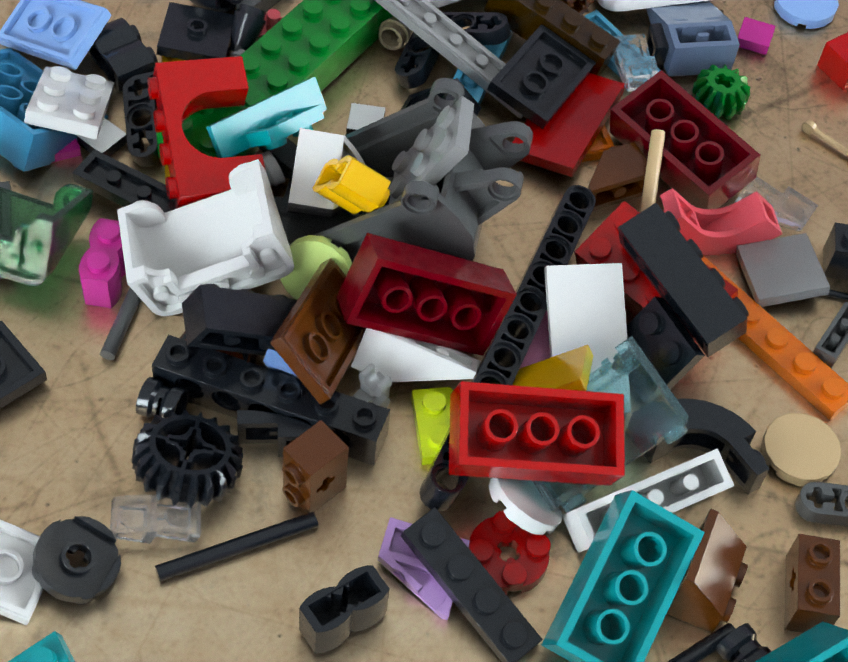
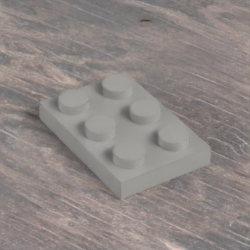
M461 96L452 107L446 106L440 112L436 123L429 130L423 129L417 136L414 145L407 152L402 151L396 157L392 165L394 177L389 187V205L401 200L407 183L411 181H424L434 186L468 154L474 111L473 102ZM411 194L413 197L418 199H422L424 197L420 194Z

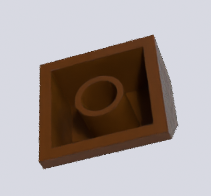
M710 509L699 528L705 532L667 614L709 633H713L721 620L726 623L729 621L736 604V599L730 596L734 586L740 587L748 564L742 562L747 548L723 516L718 511Z

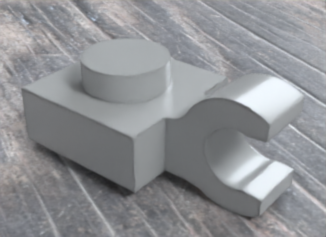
M371 363L359 374L361 386L352 397L387 408L390 403L389 391L392 386V380L388 375L385 377L380 372L376 374L375 365Z

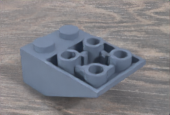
M710 1L646 8L650 23L662 24L669 49L664 63L668 76L698 75L702 69L708 70L712 64L718 68H722L726 64L727 68L732 70L740 44L732 21Z

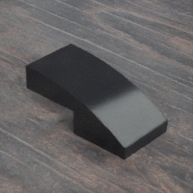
M237 410L239 444L278 443V457H283V448L312 427L305 422L281 414L255 410Z

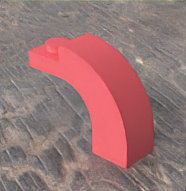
M673 188L660 195L664 206L663 212L670 211L675 216L681 228L679 232L686 241L692 239L701 250L703 256L735 254L738 245L771 240L782 235L773 206L757 191L734 204L717 209L695 207Z

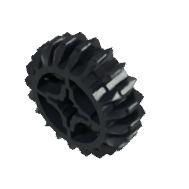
M186 409L181 415H176L170 410L165 417L155 415L151 423H144L143 428L134 440L131 463L133 464L132 469L135 470L136 481L143 482L145 492L156 491L158 501L164 498L171 499L173 507L178 502H186L190 509L196 502L201 503L205 507L209 505L212 499L221 502L226 493L232 492L238 478L241 476L243 448L239 446V436L230 433V425L219 426L217 417L212 419L203 418L202 411L197 416L189 415Z

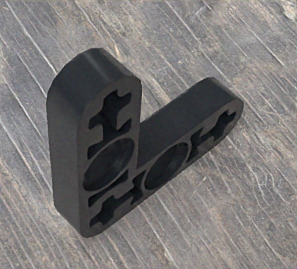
M442 12L461 28L470 26L464 30L482 45H498L506 41L511 35L507 17L503 13ZM414 32L395 66V72L400 85L407 89L419 87L426 82L440 55L439 52ZM423 48H428L427 50H424L422 52H417Z
M154 71L135 75L129 78L123 85L127 147L134 162L142 167H150L160 161L158 158L157 135L153 117L154 110H158L156 99L150 100L147 84L148 78L153 77ZM140 116H151V120L143 126L134 125L136 119ZM142 138H147L150 144L146 152H143L144 142Z

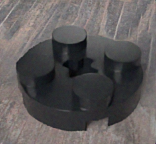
M75 516L74 519L53 522L43 531L35 545L32 575L46 592L59 600L76 604L89 603L93 598L102 595L111 586L119 573L121 556H118V549L115 545L116 539L108 527L90 517ZM77 550L82 551L85 554L83 561L88 565L86 567H72L69 565L70 560L66 558V553L74 555Z

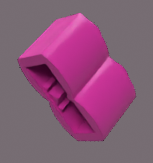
M100 218L90 231V248L81 258L79 275L86 305L113 308L121 297L123 290L122 277L126 274L119 221Z

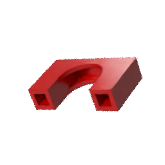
M242 56L155 63L153 77H149L147 80L150 100L156 99L158 110L153 112L156 133L162 132L164 143H160L159 146L162 166L168 165L170 177H166V192L169 200L174 199L176 209L230 190L229 174L240 164L259 159L265 169L262 154L226 158L203 154L189 143L182 128L184 121L197 111L210 108L244 106L249 87Z

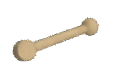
M806 120L802 124L803 132L806 134L813 133L848 156V148L819 130L814 121Z

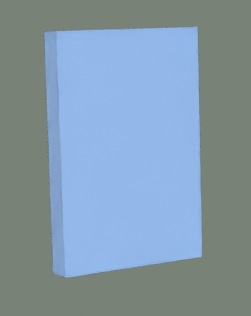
M20 0L0 30V44L76 70L112 15L106 8L82 0Z

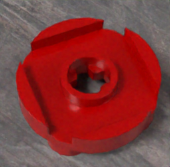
M501 510L475 527L470 536L468 548L506 595L508 591L516 592L521 590V593L532 590L543 579L549 564L551 543L546 535L532 534L520 528L506 517V514L503 512L504 510ZM511 547L515 549V554L519 558L515 560L510 557L506 561L500 558L502 553L500 548Z

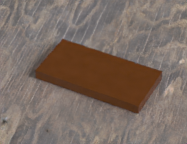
M332 258L321 263L270 342L319 404L331 399L354 358L366 330L364 327L345 322L336 296L346 275Z

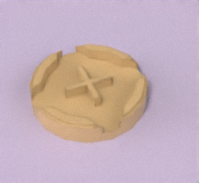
M788 413L777 417L767 427L761 444L762 455L767 466L771 465L777 471L775 475L780 479L797 486H804L810 482H822L830 477L838 467L842 454L839 439L832 428L819 418L805 413Z

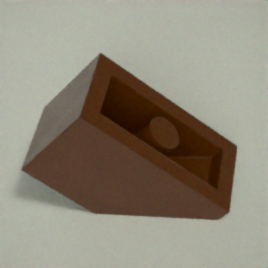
M635 142L621 146L616 145L603 151L588 186L596 200L593 211L642 196L647 160Z

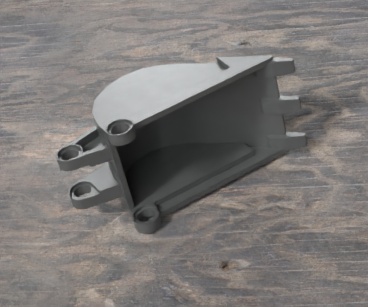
M451 78L437 79L431 86L429 98L345 136L354 145L366 166L383 176L394 177L392 165L396 157L402 151L407 152L414 145L417 136L423 129L429 130L436 123L440 112L446 106L452 107L461 96L464 97V88L458 81ZM448 93L455 98V100H444L440 98L437 94ZM473 113L469 152L443 177L444 184L441 194L436 184L433 186L424 181H411L405 185L400 201L357 217L359 213L351 214L343 208L330 218L287 211L292 177L281 168L284 177L290 180L284 197L274 196L289 246L296 239L307 235L324 236L331 239V243L335 244L338 248L341 246L346 250L353 263L366 234L370 233L473 261L482 223L516 201L521 195L524 176L521 171L518 173L510 169V167L529 154L533 132L526 124L517 121L485 126ZM506 137L520 138L523 143L509 142L506 140ZM496 181H507L514 186H502L496 183ZM411 194H420L427 198L418 199Z

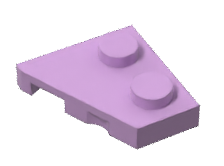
M390 517L378 555V561L441 619L448 620L453 601L400 536L412 523ZM461 538L468 547L470 540Z

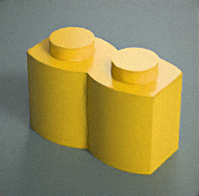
M347 155L341 160L331 159L324 165L313 186V191L351 214H357L361 211L372 212L375 209L382 208L390 196V189L388 187L391 181L354 157Z

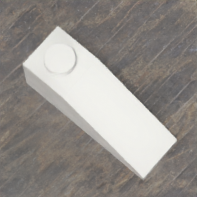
M366 328L351 367L359 370L360 374L372 363L375 365L376 374L380 372L385 377L388 375L392 382L473 379L481 361L452 348Z

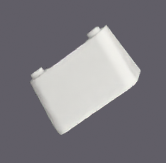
M259 159L240 164L230 172L228 177L230 190L166 213L157 204L147 200H139L131 205L117 209L127 284L153 313L160 316H172L182 313V302L200 284H216L220 288L233 290L252 289L281 279L293 271L294 262L266 171Z

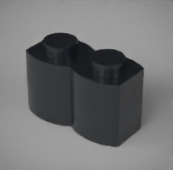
M122 17L107 23L89 50L91 57L98 67L104 71L108 81L115 82L114 89L118 93L123 92V85L129 78L153 72L155 63H158L153 49L150 46L146 47L142 43L136 26L129 25Z
M373 565L356 568L346 574L336 587L323 588L305 599L299 608V630L314 653L331 651L340 646L349 637L351 632L370 628L382 619L387 611L390 588Z

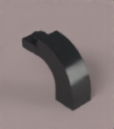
M681 398L655 403L633 415L627 432V436L650 464L668 453L679 449H696L708 453L718 448L728 472L747 494L760 488L770 469L762 454L750 446L756 433L753 427L734 412L704 400Z

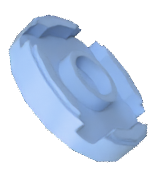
M838 0L774 1V8L782 19L794 26H798L799 23L807 25V29L825 27L832 22L839 6Z

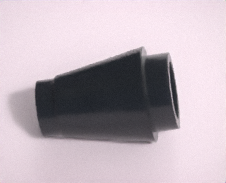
M240 4L239 10L234 11L230 51L234 52L239 49L246 51L256 42L266 24L264 20L266 12L246 4Z

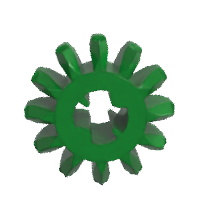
M712 64L708 70L702 69L698 74L696 82L693 84L692 96L717 118L724 116L730 120L734 115H740L744 110L750 97L751 87L747 83L748 77L739 75V68L730 70L726 64L722 68Z

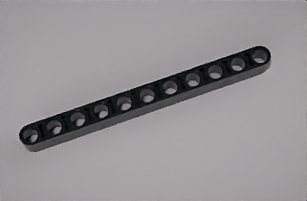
M573 185L564 193L515 291L517 295L492 339L472 382L512 385L547 310L544 268L552 265H568L594 209L595 196L586 187ZM450 427L419 492L422 502L431 510L434 507L438 511L449 509L465 487L469 476L449 475ZM437 482L444 484L448 490L440 487Z

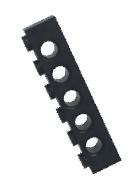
M171 335L167 336L152 363L153 378L162 380L167 387L179 386L189 390V403L236 419L237 410H255L281 414L311 426L322 420L349 447L348 457L373 466L388 435L390 409L337 391L334 392L331 399L319 404L299 378L213 349L187 346L186 340Z

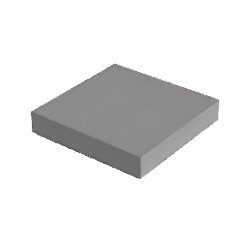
M807 233L737 246L736 256L753 298L761 307L829 295L830 285Z

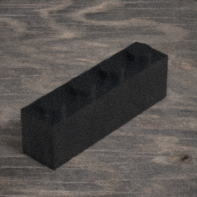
M655 203L618 227L621 245L660 296L665 299L707 357H710L747 332V317L749 313L745 305L738 297L732 299L724 289L726 285L722 276L715 268L708 269L701 260L703 258L701 250L692 239L686 241L679 232L681 230L680 225L670 211L664 213L660 206Z
M200 284L182 302L187 346L265 356L267 349L276 351L270 342L298 299H291L280 294L265 295L254 293V291L249 289L233 290L220 288L216 284Z

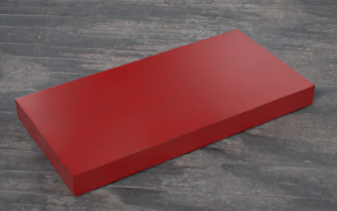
M589 73L544 129H541L527 119L524 124L532 130L533 139L529 154L520 161L573 177L609 118L610 109L618 103L623 95L625 83ZM515 137L512 143L520 144L523 141Z

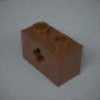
M322 420L283 448L282 491L286 499L294 507L301 506L307 513L317 511L344 490L347 484L349 447Z
M798 534L786 555L784 630L804 633L822 621L834 625L840 617V540Z

